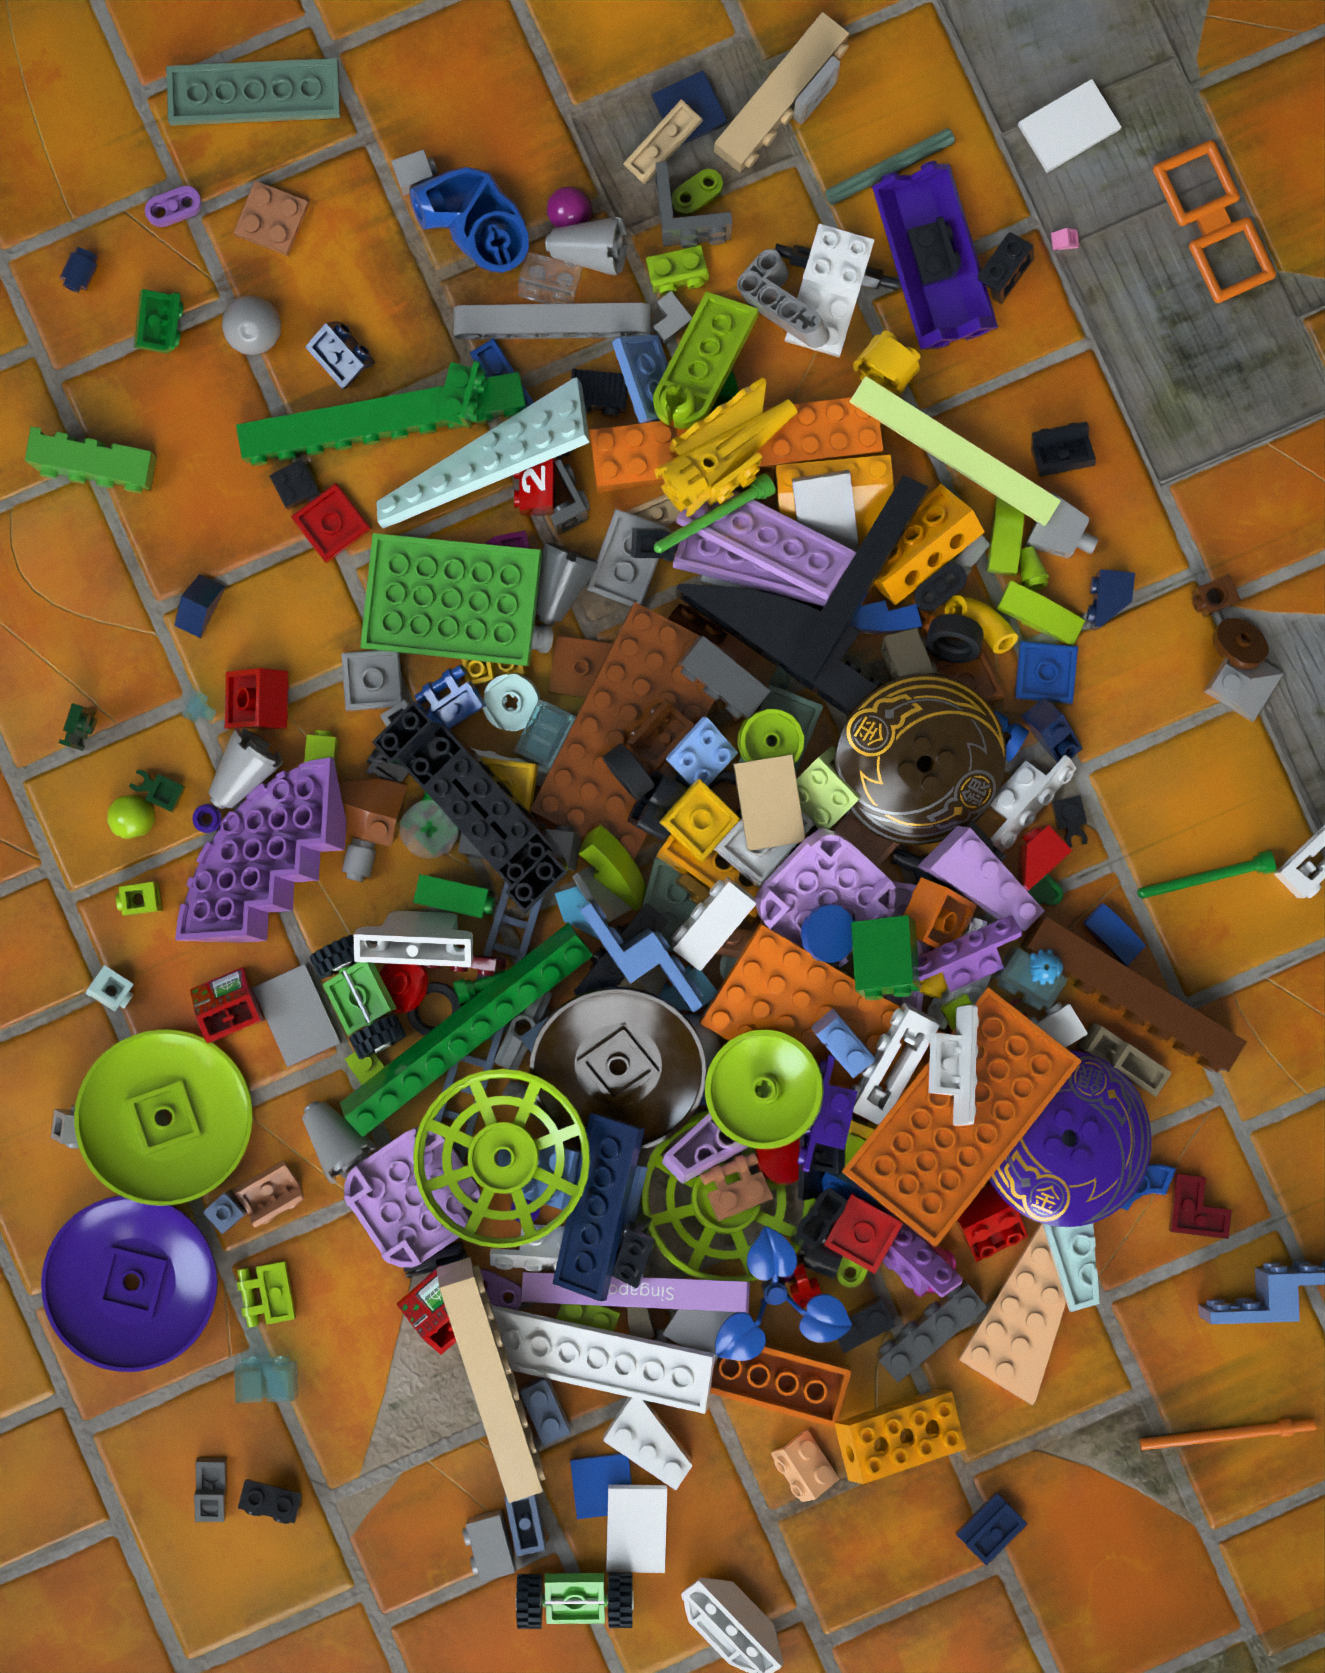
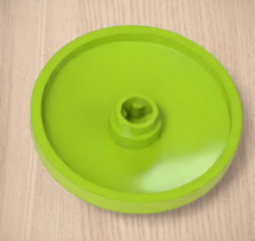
M774 1030L749 1031L730 1040L713 1058L705 1081L706 1104L715 1124L732 1140L755 1149L779 1148L799 1139L815 1122L822 1107L824 1096L822 1073L813 1054L795 1038Z

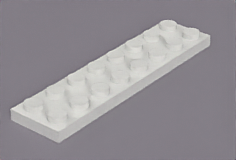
M492 1305L494 1319L497 1320L501 1333L500 1337L505 1346L512 1371L704 1414L708 1410L715 1353Z

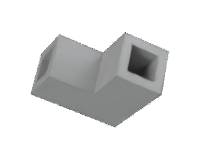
M672 291L657 301V307L664 314L665 318L654 326V332L658 334L664 345L686 329L692 319Z

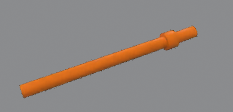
M1286 1418L1278 1419L1277 1423L1140 1438L1139 1445L1141 1450L1270 1435L1287 1437L1293 1436V1433L1316 1430V1425L1313 1418L1295 1421Z

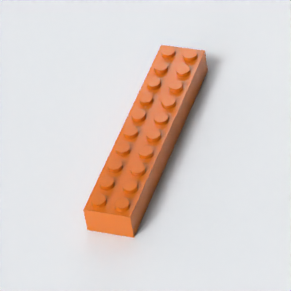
M852 397L794 404L797 414L757 451V454L760 453L763 457L759 465L760 470L757 473L774 471L775 465L881 456L883 444L880 422L849 403ZM773 407L763 408V412ZM672 419L670 425L662 421L590 430L597 493L665 484L662 476L658 479L656 478L655 469L679 456L676 451L673 453L670 450L671 441L684 434L688 429L675 428Z

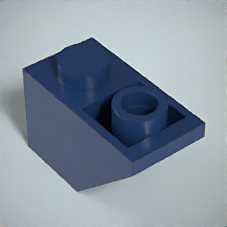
M1100 569L1095 577H1091L1089 592L1094 594L1093 605H1089L1087 610V622H1091L1090 630L1096 631L1132 602L1135 573Z
M1042 698L1022 715L1031 733L1056 763L1064 755L1071 759L1083 749L1063 713L1045 698Z

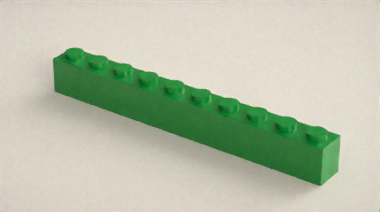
M519 372L488 377L486 391L484 394L480 393L478 404L481 405L476 424L489 423L493 421V417L503 415L505 419H509L527 408ZM444 386L236 424L242 459L246 463H251V466L267 464L268 459L279 457L280 461L295 459L296 454L307 452V455H318L324 453L326 448L335 447V450H345L352 448L353 443L363 442L364 445H372L381 442L380 438L391 436L392 440H399L409 437L408 433L420 431V434L424 435L437 432L439 427L448 426V429L462 428V426L436 419Z
M568 922L342 1100L340 1105L345 1119L362 1137L365 1136L592 957L593 954L586 943Z

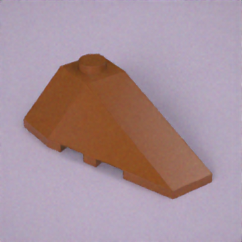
M381 777L338 781L346 817V834L391 846L397 838L409 784Z

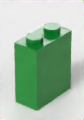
M419 874L413 903L486 919V915L493 912L496 898L491 896L492 891Z
M909 915L851 922L855 991L862 997H865L866 1000H879L886 994H894L895 997H907L912 995V991H920L916 922Z

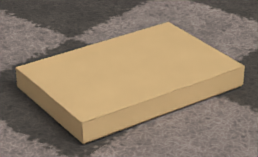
M792 754L734 763L747 851L803 842L805 833Z

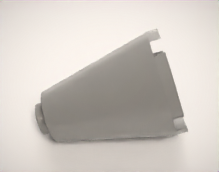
M611 217L553 228L551 234L546 236V251L550 252L551 257L609 275H619L618 273L623 271L627 245H623L622 236H627L625 222L622 217Z
M239 727L236 728L230 737L208 791L211 796L210 801L220 809H225V807L233 808L282 765L284 759L278 751L275 754L269 751L268 748L271 744L257 734L244 728L240 733Z
M314 1101L304 1109L305 1114L302 1120L329 1183H337L335 1177L342 1175L344 1179L347 1178L348 1173L356 1165L367 1159L371 1151L377 1152L376 1145L366 1136L362 1137L326 1101L321 1103Z

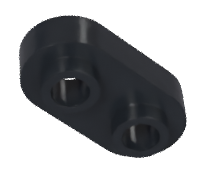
M949 563L940 568L915 590L914 601L917 607L923 611H933L940 607L964 587L967 580L965 570L955 563ZM953 574L956 577V582L954 584L947 583L946 575ZM925 592L932 593V602H926L923 599Z

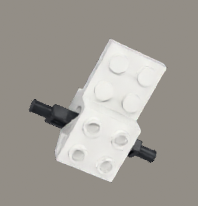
M819 224L812 249L795 245L793 249L776 243L774 250L781 257L790 259L789 263L805 268L797 299L815 310L821 316L830 332L827 343L819 348L809 347L788 332L785 342L840 357L861 285L873 289H879V286L897 291L900 279L883 275L884 271L881 269L867 266L874 239Z

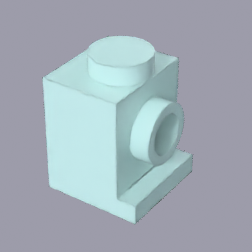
M104 965L85 994L92 996L111 1010L116 1011L119 1006L123 1009L126 1007L134 995L129 992L134 984ZM108 987L114 988L116 995L110 997L106 994V989Z

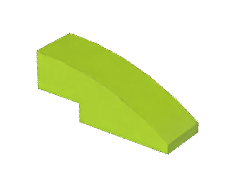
M997 496L995 498L986 572L1015 576L1018 573L1024 513Z
M1013 581L1007 584L996 610L1021 621V624L1069 646H1074L1085 622L1084 619L1059 604Z
M599 825L586 835L578 854L596 868L593 875L595 879L634 911H637L647 890L643 876L627 850L607 829Z

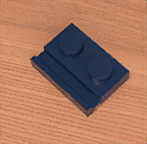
M995 1492L955 1534L987 1566L1027 1525V1522Z

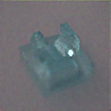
M194 690L181 716L195 723L199 715L212 721L217 711L205 705L209 698L208 696Z

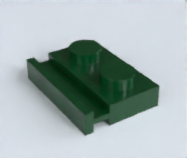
M72 703L63 731L67 733L65 739H60L59 743L83 751L84 747L80 745L82 739H87L88 734H92L95 730L97 718L94 716L96 712Z

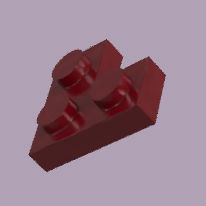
M1175 1173L1169 1231L1229 1239L1232 1210L1203 1206L1206 1177Z

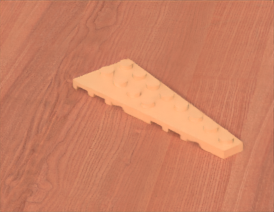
M1042 1223L1039 1224L958 1358L966 1365L1032 1406L1036 1401L1066 1304Z

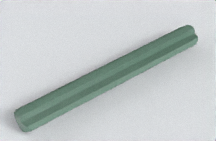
M946 128L826 189L825 197L830 205H834L881 181L884 175L899 172L952 145L955 140L954 135L949 128Z

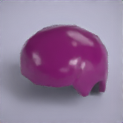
M563 187L554 191L548 199L546 214L551 223L557 228L589 222L592 217V203L584 192L574 187Z

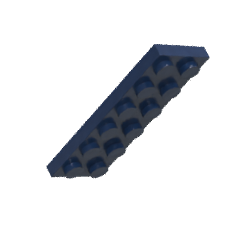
M590 1113L586 1130L590 1145L589 1176L581 1199L566 1220L552 1284L600 1302L607 1300L645 1128L599 1113ZM581 1152V1157H580L579 1166H578V1170H577V1175H576V1179H575V1185L578 1184V1181H579V1178H580L581 1165H582V1152Z

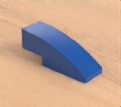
M884 600L860 606L849 626L861 633L895 634L914 628L920 630L922 624L916 604L888 611L886 601Z

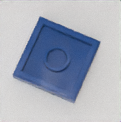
M1020 641L1014 699L1040 701L1042 698H1045L1051 703L1073 704L1078 646Z
M622 1453L570 1459L577 1519L608 1516V1484L632 1485L629 1458Z

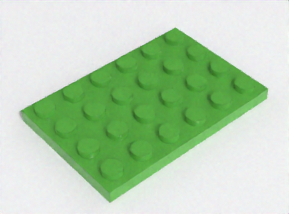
M373 533L360 648L530 666L543 551Z

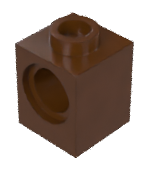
M1229 574L1197 587L1192 591L1193 597H1191L1194 609L1197 613L1201 612L1203 618L1241 600ZM1209 590H1214L1218 593L1220 598L1218 604H1213L1208 600L1207 593Z

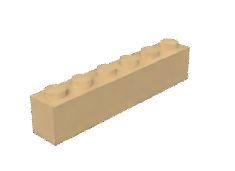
M822 12L714 143V153L739 173L745 167L751 168L759 157L757 152L763 145L769 146L777 135L775 130L781 123L786 125L793 117V108L798 96L832 56L839 60L845 54L849 47L847 44L849 32Z

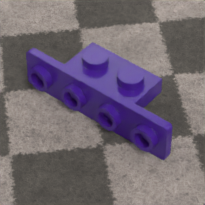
M830 1054L827 1055L826 1060L821 1059L819 1064L824 1082L822 1107L815 1122L804 1134L809 1135L806 1147L801 1146L797 1163L802 1164L801 1171L809 1172L815 1143L845 1150L858 1091L829 1085L835 1057Z

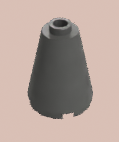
M545 542L542 550L536 614L539 615L538 620L554 625L555 621L561 622L597 569L598 561L580 552L568 550L567 547Z

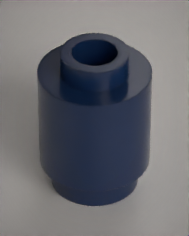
M77 247L75 252L70 253L60 275V278L64 281L63 286L76 293H79L80 289L87 290L98 266L96 264L98 257L88 250Z

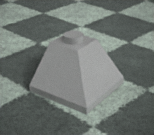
M1225 657L1204 692L1251 722H1254L1284 673L1265 661L1255 669H1240L1229 664L1230 660Z

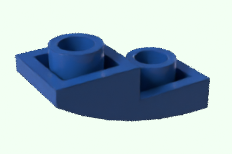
M1100 903L1082 923L1096 941L1105 945L1114 957L1125 966H1128L1146 947L1134 931L1104 903Z

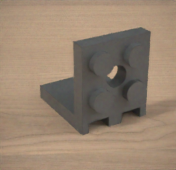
M667 161L656 162V188L663 247L681 245L682 248H690L702 242H709L710 245H720L726 243V240L731 239V212L673 218Z

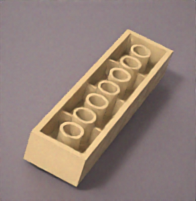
M471 1257L438 1267L436 1269L439 1289L508 1503L543 1492L541 1481L546 1480L539 1452L535 1447L530 1424L528 1425L522 1399L519 1397L514 1374L511 1372L509 1358L500 1337L501 1333L497 1320L494 1319L491 1301L484 1287L479 1265L473 1267Z

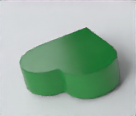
M1046 874L1030 890H1027L1038 904L1044 903L1054 906L1063 899V890L1049 874Z

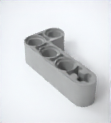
M773 249L762 251L737 280L739 292L749 306L758 308L760 314L809 347H822L830 337L829 329L823 319L815 310L780 288L786 282L789 270L779 253Z

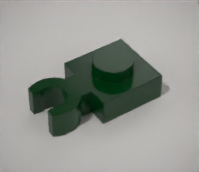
M137 770L136 773L143 776L144 783L141 786L131 783L129 787L137 792H149L145 800L173 813L186 787L160 774H157L153 781L148 772Z

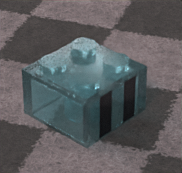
M1010 948L1002 961L1004 969L995 972L993 978L998 980L996 986L1009 994L1015 995L1017 992L1022 995L1021 1001L1034 1010L1040 1011L1041 1008L1050 1009L1068 981V978L1060 974L1059 977L1056 976L1054 984H1049L1047 981L1045 985H1041L1039 980L1033 982L1030 972V955L1020 948ZM1044 965V969L1048 970L1049 967Z

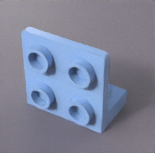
M702 717L667 755L666 760L679 773L676 778L687 788L697 779H701L708 786L738 752L707 717Z

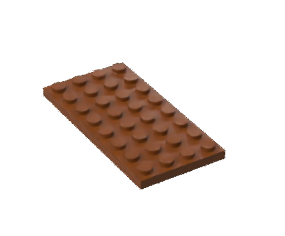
M633 602L533 800L530 811L558 825L574 828L573 832L583 838L596 827L602 825L620 842L632 859H635L647 835V832L627 822L637 800L620 784L602 757L616 745L622 743L639 761L648 775L651 776L656 769L634 752L627 743L633 729L638 725H643L649 718L651 709L656 704L662 703L667 699L676 710L694 725L702 717L707 716L714 699L703 691L705 686L697 679L693 683L680 673L682 667L677 664L699 635ZM713 643L716 647H718L727 656H729L732 660L735 661L737 657L736 654ZM668 761L658 771L672 780H675L678 774Z

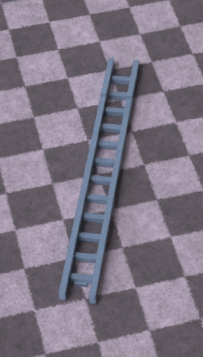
M505 881L483 955L492 956L493 950L516 956V963H518L527 954L543 897L532 907L528 922L505 916L504 912L509 899V895L505 891L510 887ZM501 922L526 929L520 950L495 943ZM477 974L476 980L487 976ZM505 1025L488 1038L492 1040L487 1060L466 1055L460 1061L483 1067V1071L492 1070ZM460 1061L449 1069L443 1091L455 1083L454 1079ZM489 1079L481 1081L485 1092ZM470 1086L461 1090V1092L473 1095ZM446 1103L434 1120L442 1123L443 1117L455 1120L461 1113L447 1110ZM480 1111L476 1112L465 1122L467 1123L466 1134L473 1135ZM454 1142L453 1148L459 1151L458 1155L464 1163L469 1148Z

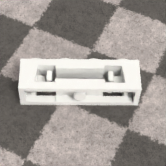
M1325 824L1273 873L1296 898H1305L1306 896L1311 898L1322 888L1319 883L1325 879V858L1316 867L1311 861L1305 862L1304 860L1314 857L1325 846ZM1315 871L1309 878L1307 877L1311 872Z
M905 1002L901 1009L897 1008L890 1020L892 1025L887 1034L880 1036L876 1044L877 1051L874 1055V1062L861 1072L863 1076L858 1085L854 1084L850 1089L858 1091L853 1112L878 1125L896 1104L930 1044V1034L936 1033L940 1026L935 1018ZM904 1037L907 1045L884 1083L887 1088L883 1092V1088L878 1085L902 1045L899 1042L900 1039Z

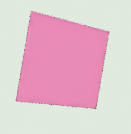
M1065 228L1051 233L1053 250L1079 248L1078 230Z

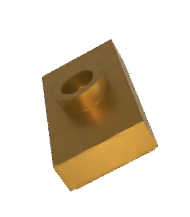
M687 873L679 874L674 881L691 894L689 900L696 905L700 902L703 903L710 896V890Z

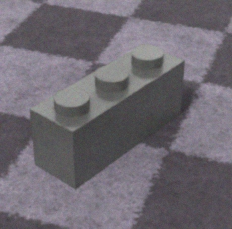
M698 636L677 662L682 667L680 671L682 675L693 683L697 679L705 686L703 691L715 701L718 698L728 704L725 709L738 719L741 716L750 718L771 691L704 636Z

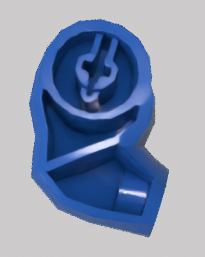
M465 166L446 171L410 189L412 208L420 226L424 230L435 228L450 229L452 239L456 245L480 268L489 272L504 273L513 270L525 259L529 249L525 221L517 204L500 189L489 171Z

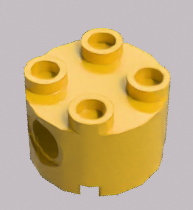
M883 330L880 335L876 334L871 339L866 349L857 357L853 363V369L855 372L860 369L863 373L860 376L862 381L866 376L900 397L906 385L919 372L920 365L918 360L921 356L915 349L904 347L899 343L894 334Z

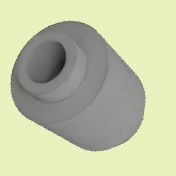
M352 838L351 845L347 846L342 872L347 873V879L363 882L364 877L370 878L376 854L374 850L375 843Z

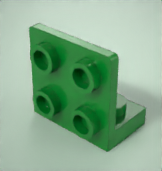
M474 360L472 367L453 362L450 363L436 415L437 420L470 429L472 421H478L481 405L478 404L480 393H485L488 384V377L485 376V371L479 361Z

